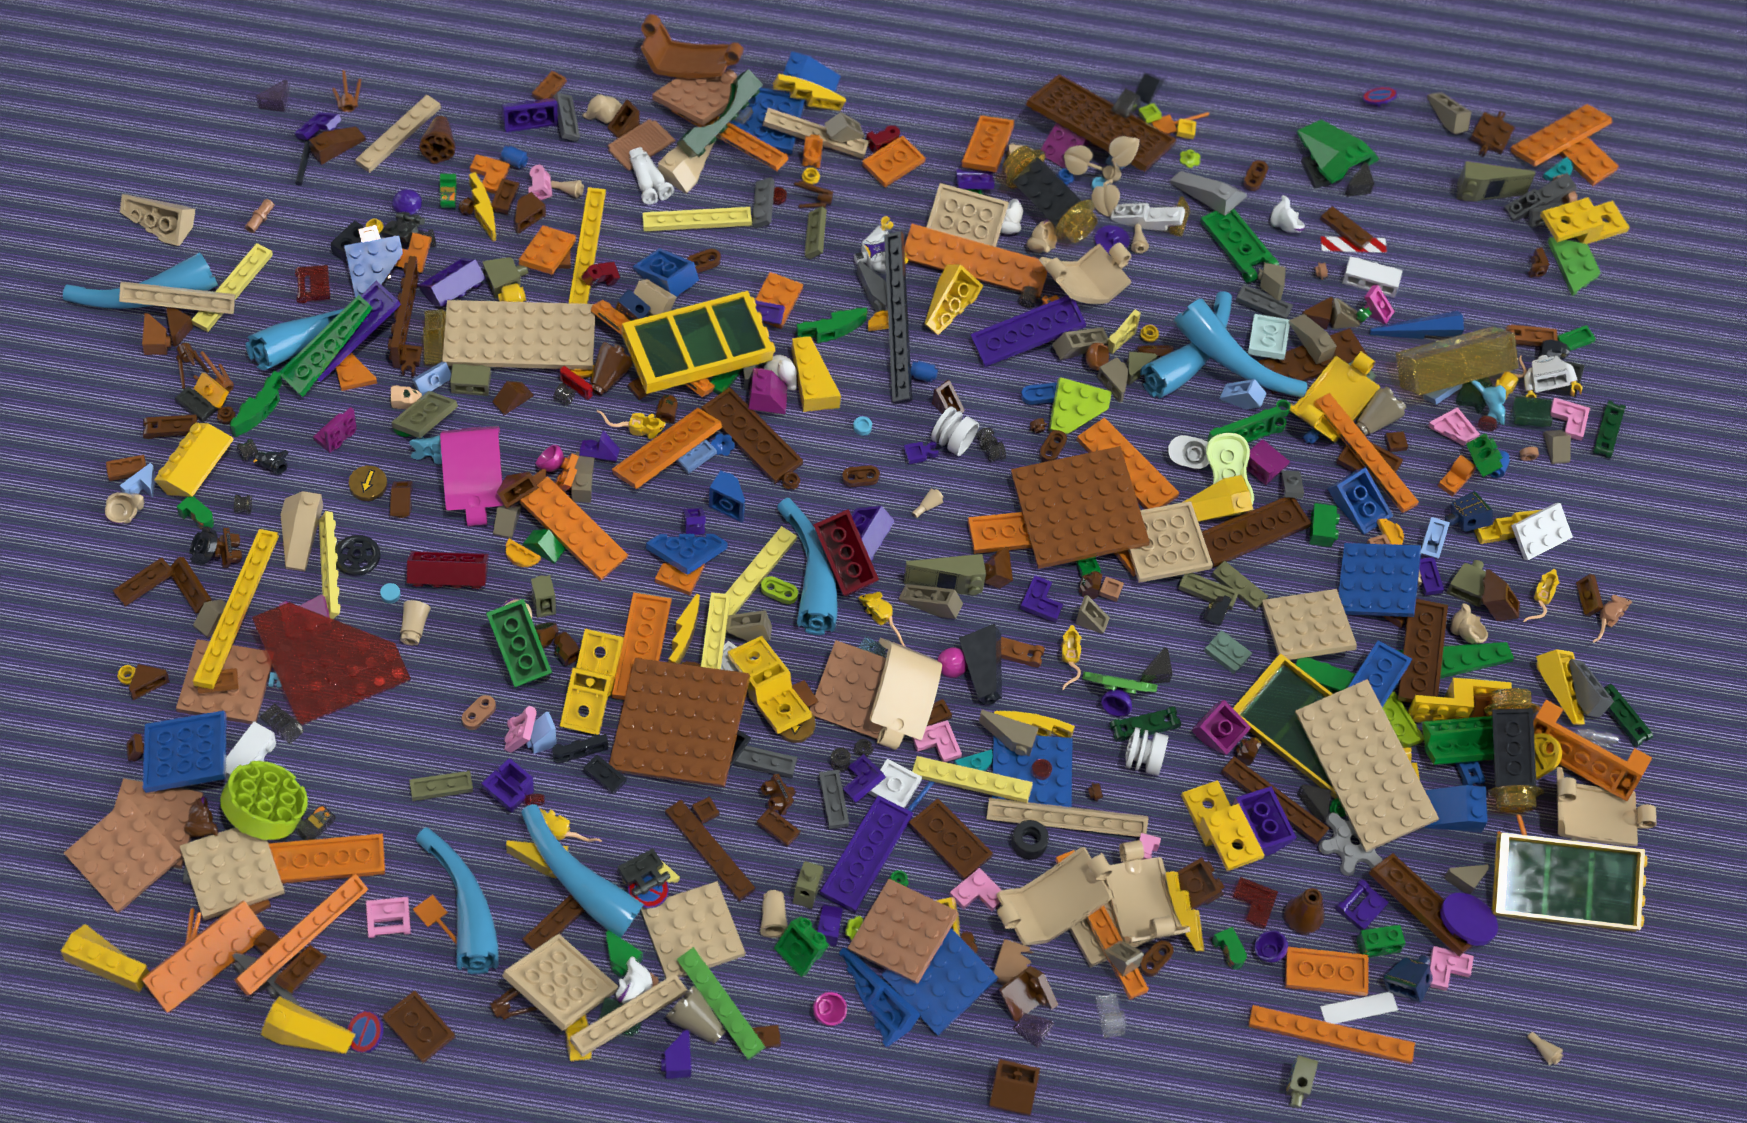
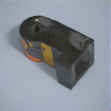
M322 805L304 821L302 819L296 826V833L303 840H315L333 824L336 816L325 805Z

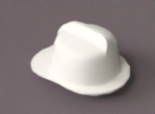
M1183 435L1175 437L1170 442L1168 453L1175 463L1197 469L1204 468L1209 464L1206 455L1208 442Z

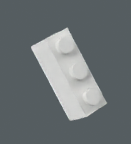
M1350 256L1343 284L1368 291L1373 285H1379L1384 295L1395 298L1402 270Z
M253 722L226 757L225 780L228 781L232 771L239 765H247L250 761H264L266 754L271 752L276 745L274 732Z

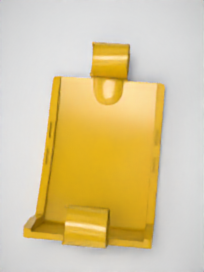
M1360 351L1350 366L1335 356L1307 390L1304 397L1295 405L1291 404L1290 412L1335 443L1340 436L1323 417L1324 413L1314 406V402L1330 393L1354 422L1370 402L1375 392L1380 389L1378 384L1366 377L1373 368L1375 360Z

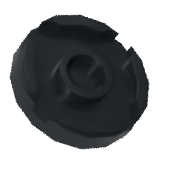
M210 527L201 528V533L197 532L191 542L189 551L192 557L190 560L194 564H206L215 552L218 536L216 531Z

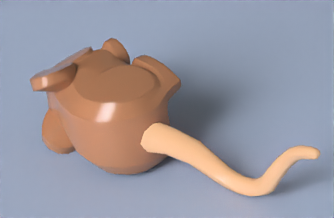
M1617 595L1611 596L1612 600L1605 604L1604 608L1600 611L1601 631L1599 636L1593 640V643L1601 639L1605 625L1612 628L1617 623L1619 617L1621 618L1624 615L1623 612L1632 603L1631 600Z

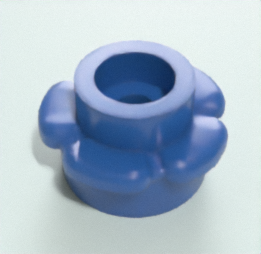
M1067 168L1061 169L1058 172L1057 176L1066 185L1074 181L1073 174Z
M1314 428L1310 429L1302 437L1305 443H1314L1319 438L1317 435L1319 431H1316Z

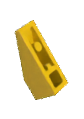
M506 841L508 854L544 875L557 878L534 843Z

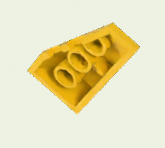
M947 264L938 280L925 321V325L936 335H939L952 323V319L961 314L966 306L972 304L983 288V285L961 264Z
M1242 475L1223 478L1184 501H1191L1198 522L1253 510L1250 492Z
M1556 649L1536 656L1538 671L1574 725H1584V713L1581 710L1582 707L1577 702L1569 664L1571 659L1575 660L1573 652Z
M279 997L274 1002L261 1032L262 1036L278 1044L345 1054L356 1035L282 997Z

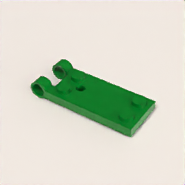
M1234 208L1226 215L1214 211L1201 217V224L1241 271L1246 283L1249 284L1258 279L1257 272L1252 266L1262 261L1268 264L1279 265L1278 260L1269 252Z
M1279 400L1274 408L1264 409L1258 414L1220 428L1216 427L1209 432L1207 442L1214 436L1223 433L1241 435L1247 443L1273 433H1281L1285 429L1286 419L1284 417L1289 415L1291 404L1287 400ZM1279 407H1285L1287 410H1281ZM1279 422L1282 426H1277L1275 423Z

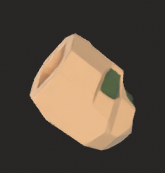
M391 386L392 408L407 409L422 397L418 390H414L411 387Z

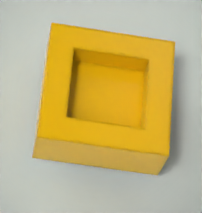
M1179 118L1176 136L1194 139L1196 122Z

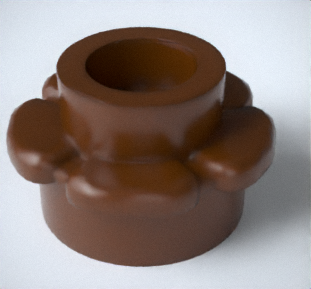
M470 198L463 199L459 204L461 213L463 215H471L474 212L475 202Z
M229 406L221 407L216 415L217 419L223 424H230L233 417L236 416L233 408Z
M1043 418L1030 422V431H1034L1035 434L1045 431L1047 423H1045Z
M794 472L786 473L782 478L783 486L786 489L792 490L798 488L800 484L799 476Z
M1092 782V787H1088L1090 798H1095L1097 802V799L1103 798L1100 783L1094 784Z

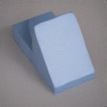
M149 463L120 485L122 493L139 494L143 489L153 498L154 479L156 476L153 465Z
M1433 517L1430 518L1426 535L1423 538L1421 554L1439 559L1450 522Z

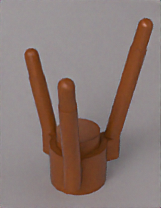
M342 70L344 94L340 98L334 87L332 91L337 100L338 109H341L343 112H352L358 107L362 80L358 79L355 96L353 97L351 94H348L346 72Z
M201 351L200 354L217 376L215 381L230 393L234 388V383L230 380L222 364L218 366L223 376L206 354ZM196 375L193 376V378L198 381L199 377Z

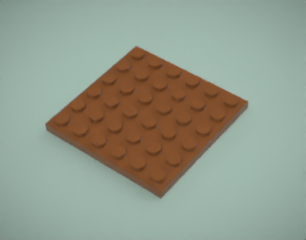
M1121 446L1011 469L1012 479L1038 569L1148 546L1150 544Z
M635 658L609 764L620 773L725 788L750 674Z

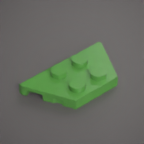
M1549 237L1547 242L1571 295L1574 296L1581 288L1589 285L1590 281L1598 278L1601 272L1588 244L1569 240L1556 242L1554 237Z
M1085 671L1082 678L1104 684V687L1107 689L1116 690L1117 687H1122L1124 692L1136 694V690L1157 692L1158 686L1157 684Z

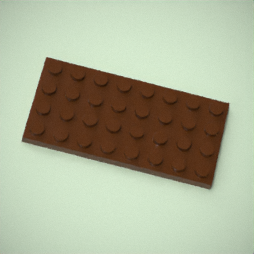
M1060 74L1028 98L1026 106L1030 107L1033 111L1039 112L1046 116L1047 119L1060 124L1063 128L1073 131L1076 135L1089 140L1094 145H1098L1108 153L1112 141L1117 137L1125 136L1139 139L1137 153L1130 164L1144 172L1168 152L1177 141L1176 138Z

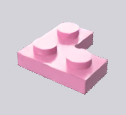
M1554 398L1549 416L1567 421L1564 432L1571 435V438L1582 441L1590 408Z
M948 720L927 726L921 740L911 737L917 752L936 746L942 762L955 760L962 756Z
M978 868L953 889L949 896L955 898L956 903L963 910L975 899L979 898L993 911L1001 904L996 894L1002 890Z
M1434 946L1429 965L1433 981L1429 987L1446 991L1449 985L1450 973L1470 977L1474 956L1463 954L1459 957L1451 950Z

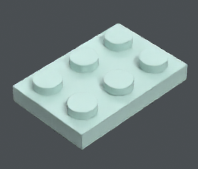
M1254 314L1248 354L1284 360L1290 326L1289 320Z

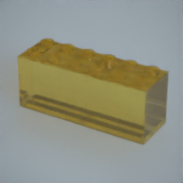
M1494 326L1396 352L1400 387L1418 395L1519 368L1515 334Z

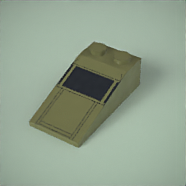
M1465 161L1457 182V199L1483 201L1523 196L1528 193L1535 176V171Z
M976 554L906 561L903 582L904 584L955 589L957 594L977 595L983 592L986 577L983 555Z

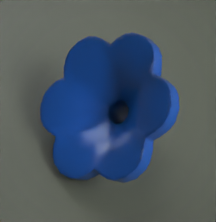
M719 433L711 441V445L717 450V455L723 454L728 456L735 447L729 434L723 435Z

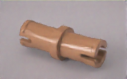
M265 199L260 207L254 210L252 218L245 225V229L250 233H255L260 224L266 221V216L275 206L274 203L269 199Z

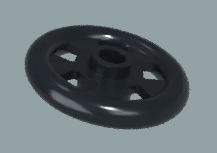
M364 535L346 537L335 548V553L338 556L336 566L343 573L352 576H360L371 572L378 565L381 556L377 543ZM360 542L363 543V546H354V544ZM345 547L349 548L347 554L342 553ZM372 549L373 555L367 556L366 550ZM349 560L353 564L349 567L344 562ZM364 561L368 563L364 567L359 566V564Z

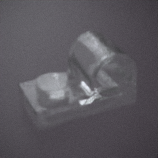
M1116 994L1096 996L1095 1002L1103 1037L1124 1035L1126 1019L1123 1010L1119 1009Z

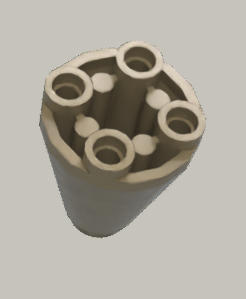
M1389 387L1380 388L1375 392L1357 420L1356 426L1365 436L1399 420L1405 415L1406 405L1393 396L1394 393Z
M695 986L666 1015L672 1023L685 1030H689V1032L707 1042L711 1041L713 1044L725 1033L722 1029V1024Z

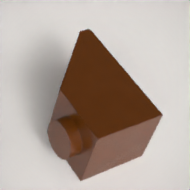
M532 192L523 195L517 201L515 218L517 234H520L546 216L545 204Z
M1004 547L984 563L986 570L984 583L999 589L1013 581L1009 547Z

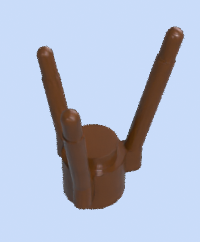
M803 181L794 183L795 186L819 193L817 201H821L820 203L799 204V208L821 206L826 208V204L831 205L834 191Z
M182 343L177 347L178 355L176 359L179 366L182 389H185L182 361L186 363L191 362L194 366L195 358L206 373H209V369L200 359L196 350L192 349L190 343Z
M514 986L490 1003L496 1018L502 1016L504 1020L511 1016L538 1010V1008L533 1006L508 1012L511 1009L508 1001L520 993Z

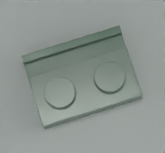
M1222 630L1204 649L1207 655L1233 674L1252 655V652Z

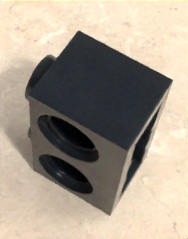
M354 220L330 243L332 254L348 264L344 245L361 243L358 229L366 227Z

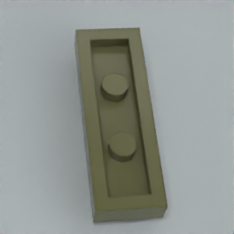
M823 206L808 213L805 256L808 259L823 253L827 211Z
M1226 561L1212 573V577L1219 583L1239 591L1238 598L1254 611L1262 605V600L1268 599L1267 594Z
M1194 573L1184 574L1178 588L1209 602L1215 601L1218 596L1226 595L1231 598L1229 610L1233 609L1239 591Z
M470 771L410 779L412 801L473 792Z

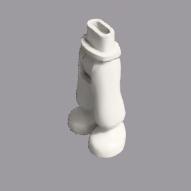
M642 147L631 150L629 152L631 156L630 161L635 171L639 188L643 192L641 195L643 202L654 204L658 201V196L661 201L670 197L674 192L673 185L665 183L663 175L647 152L643 151Z

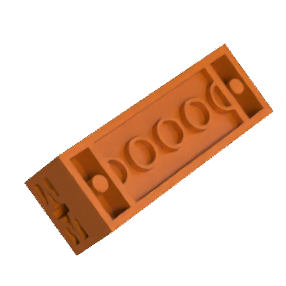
M1545 700L1533 721L1534 735L1544 733L1556 738L1562 748L1560 765L1628 801L1652 757L1634 748L1627 761L1621 759L1556 723L1563 708ZM1549 743L1546 747L1548 754L1554 750L1553 743Z

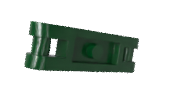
M1610 400L1607 401L1593 449L1594 454L1598 455L1600 453L1609 459L1613 455L1626 408L1625 405L1620 404L1619 406L1613 404L1614 402ZM1611 411L1617 412V415L1612 414V413H1610V412H1611Z
M1612 684L1606 685L1604 689L1614 701L1607 711L1628 735L1632 745L1638 747L1642 745L1643 741L1652 739L1653 734L1618 690Z
M1173 706L1162 711L1122 720L1115 719L1109 725L1114 730L1115 734L1113 736L1115 741L1121 742L1129 740L1135 727L1140 728L1139 737H1143L1145 730H1148V735L1177 729L1182 726V723L1177 718L1176 707ZM1169 718L1170 722H1165L1164 719Z

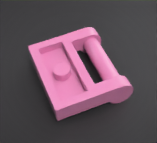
M528 706L523 710V713L508 720L507 725L510 729L505 736L506 745L504 750L512 753L530 741L536 717V709L534 707Z
M408 897L366 901L369 938L385 934H411ZM403 920L402 925L374 927L376 922Z

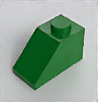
M608 930L606 932L611 969L617 976L625 977L628 973L627 962L629 959L634 957L640 964L642 952Z

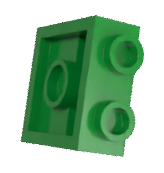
M802 916L790 922L774 947L801 977L808 973L814 962L822 957L829 946L825 941L826 937L822 933L816 932L811 927L812 922Z

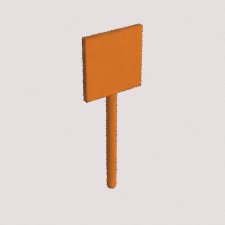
M1209 112L1185 118V120L1191 121L1209 116ZM1171 115L1163 116L1161 119L1151 122L1154 127L1167 134L1177 132L1175 125L1178 124V121L1173 122Z
M433 895L413 909L427 927L437 921L457 945V938L440 920L448 912Z

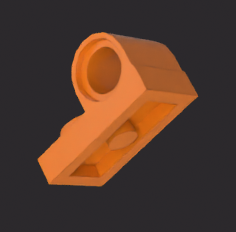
M1460 455L1450 471L1439 482L1438 487L1453 497L1474 474L1476 465Z

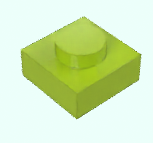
M1154 103L1138 108V114L1147 123L1162 118L1161 111Z

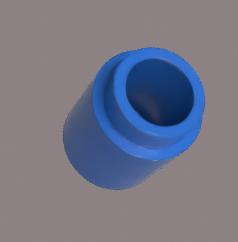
M505 146L501 152L500 159L511 166L521 169L527 165L528 157L526 152L512 146Z
M919 360L918 362L913 361L911 376H914L915 379L931 383L932 379L936 380L938 369H935L936 365Z
M1499 450L1503 457L1500 459L1503 467L1489 474L1493 478L1503 477L1507 470L1510 459L1509 454L1505 451Z

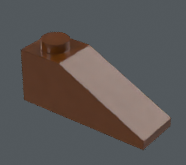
M356 126L326 131L309 140L311 154L322 165L366 140V137Z

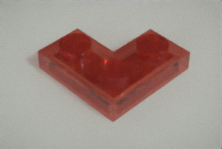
M1240 877L1233 897L1252 904L1245 922L1265 929L1278 891Z

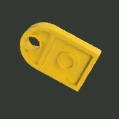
M1544 733L1534 735L1536 780L1553 771L1559 765L1562 758V748L1558 740ZM1549 743H1553L1554 750L1548 754L1546 747Z

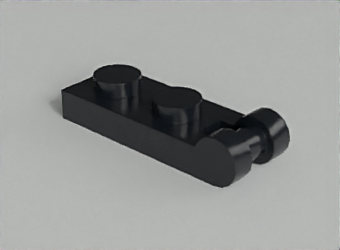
M606 734L594 735L590 739L576 740L565 746L556 744L552 748L553 761L561 764L608 750Z

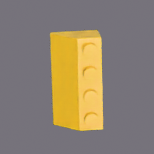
M195 423L191 426L186 437L180 441L175 452L169 456V460L164 467L159 470L154 481L167 495L193 497L234 439L209 423Z

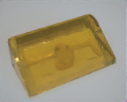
M1181 196L1177 207H1184L1185 209L1182 225H1172L1169 230V234L1179 237L1183 235L1190 214V208L1185 198Z

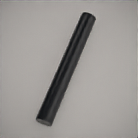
M310 139L305 140L295 184L301 186L303 183L311 151Z

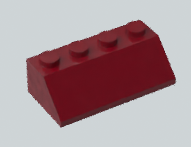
M849 509L813 524L844 596H849L879 581Z
M411 551L407 560V583H411L412 586L431 584L432 587L451 585L453 588H461L463 585L475 589L482 588V586H486L489 554Z

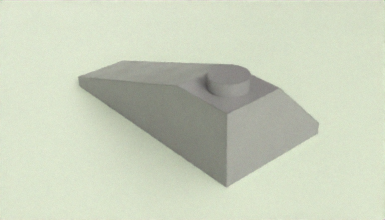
M1183 171L1176 174L1169 182L1223 215H1226L1247 197L1246 193L1232 185Z

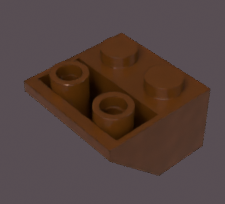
M1487 569L1486 575L1483 578V604L1487 606L1489 613L1494 616L1496 621L1519 619V600L1503 579L1490 569Z
M999 1059L989 1107L1030 1116L1040 1068Z

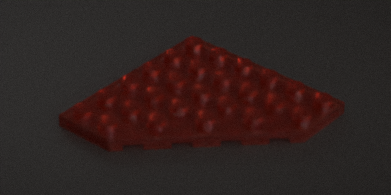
M290 602L252 617L299 726L411 681L397 646L391 641Z

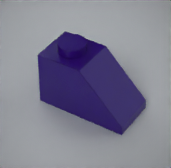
M823 905L818 932L826 937L825 941L829 946L836 947L843 908Z
M684 1030L666 1049L665 1059H661V1072H666V1079L691 1077L689 1030Z

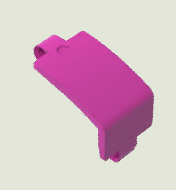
M499 426L446 430L440 433L446 510L466 509L467 526L487 525L485 507L504 505L497 494L502 484Z

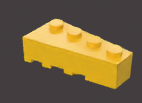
M810 336L792 338L791 352L797 371V383L803 412L840 408L841 395Z

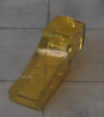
M443 309L424 311L425 365H437L443 361L446 312Z

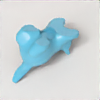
M1472 380L1471 383L1483 395L1489 408V413L1485 416L1484 421L1494 424L1500 422L1501 425H1504L1505 407L1503 403L1506 399L1505 388L1501 385L1484 388L1478 381Z
M440 435L431 438L417 437L415 440L412 439L410 441V445L416 450L411 454L413 459L419 460L432 456L434 463L442 464Z

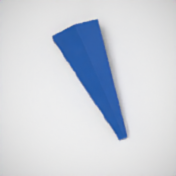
M1452 311L1370 328V335L1424 339L1425 335L1461 338L1464 331L1463 314L1459 311Z
M842 948L839 955L844 957L848 966L846 969L849 974H852L856 982L855 987L867 1011L874 1018L876 1023L874 1026L876 1030L880 1031L884 1039L882 1041L883 1044L890 1046L911 1031L921 1014L854 953L850 952L848 948Z

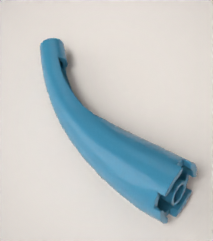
M200 253L139 283L208 291L218 286L215 277L210 271V267ZM67 284L63 290L64 301L86 306L115 309L155 306L119 302L120 288L94 290Z
M1222 291L1216 294L1213 309L1217 318L1226 328L1230 315L1232 295ZM1191 342L1144 365L1140 371V375H1144L1146 381L1143 383V386L1152 397L1158 396L1160 399L1174 392L1190 380L1206 364L1210 357Z
M1203 299L1194 301L1187 306L1188 309L1182 314L1179 313L1174 318L1173 322L1196 347L1233 373L1246 380L1255 379L1264 388L1292 396L1304 397L1307 390V382L1275 373L1254 360L1234 340Z
M343 309L275 324L248 336L249 342L246 343V350L249 358L256 360L259 364L257 368L267 370L294 357Z
M786 498L778 504L777 510L795 529L807 557L797 625L805 627V632L809 634L824 635L825 631L830 630L833 632L836 627L837 591L834 573L815 528L799 507L790 498Z
M537 805L525 807L521 812L535 846L549 868L594 920L621 938L644 904L615 884L597 875L574 858L552 834Z
M428 827L424 828L417 835L416 842L439 860L450 875L457 890V968L459 970L462 967L466 968L468 974L488 973V968L494 967L496 969L499 965V948L493 918L484 894L474 875L460 856Z

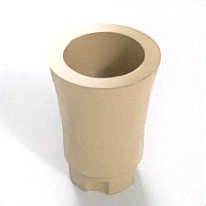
M415 600L404 602L403 621L400 632L401 642L410 646L419 644L426 619L431 610L429 605Z
M770 890L764 894L760 933L768 938H780L788 927L784 894L776 890Z

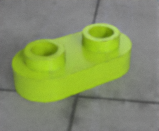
M773 576L762 580L761 591L765 596L784 604H792L797 600L798 589L796 586Z

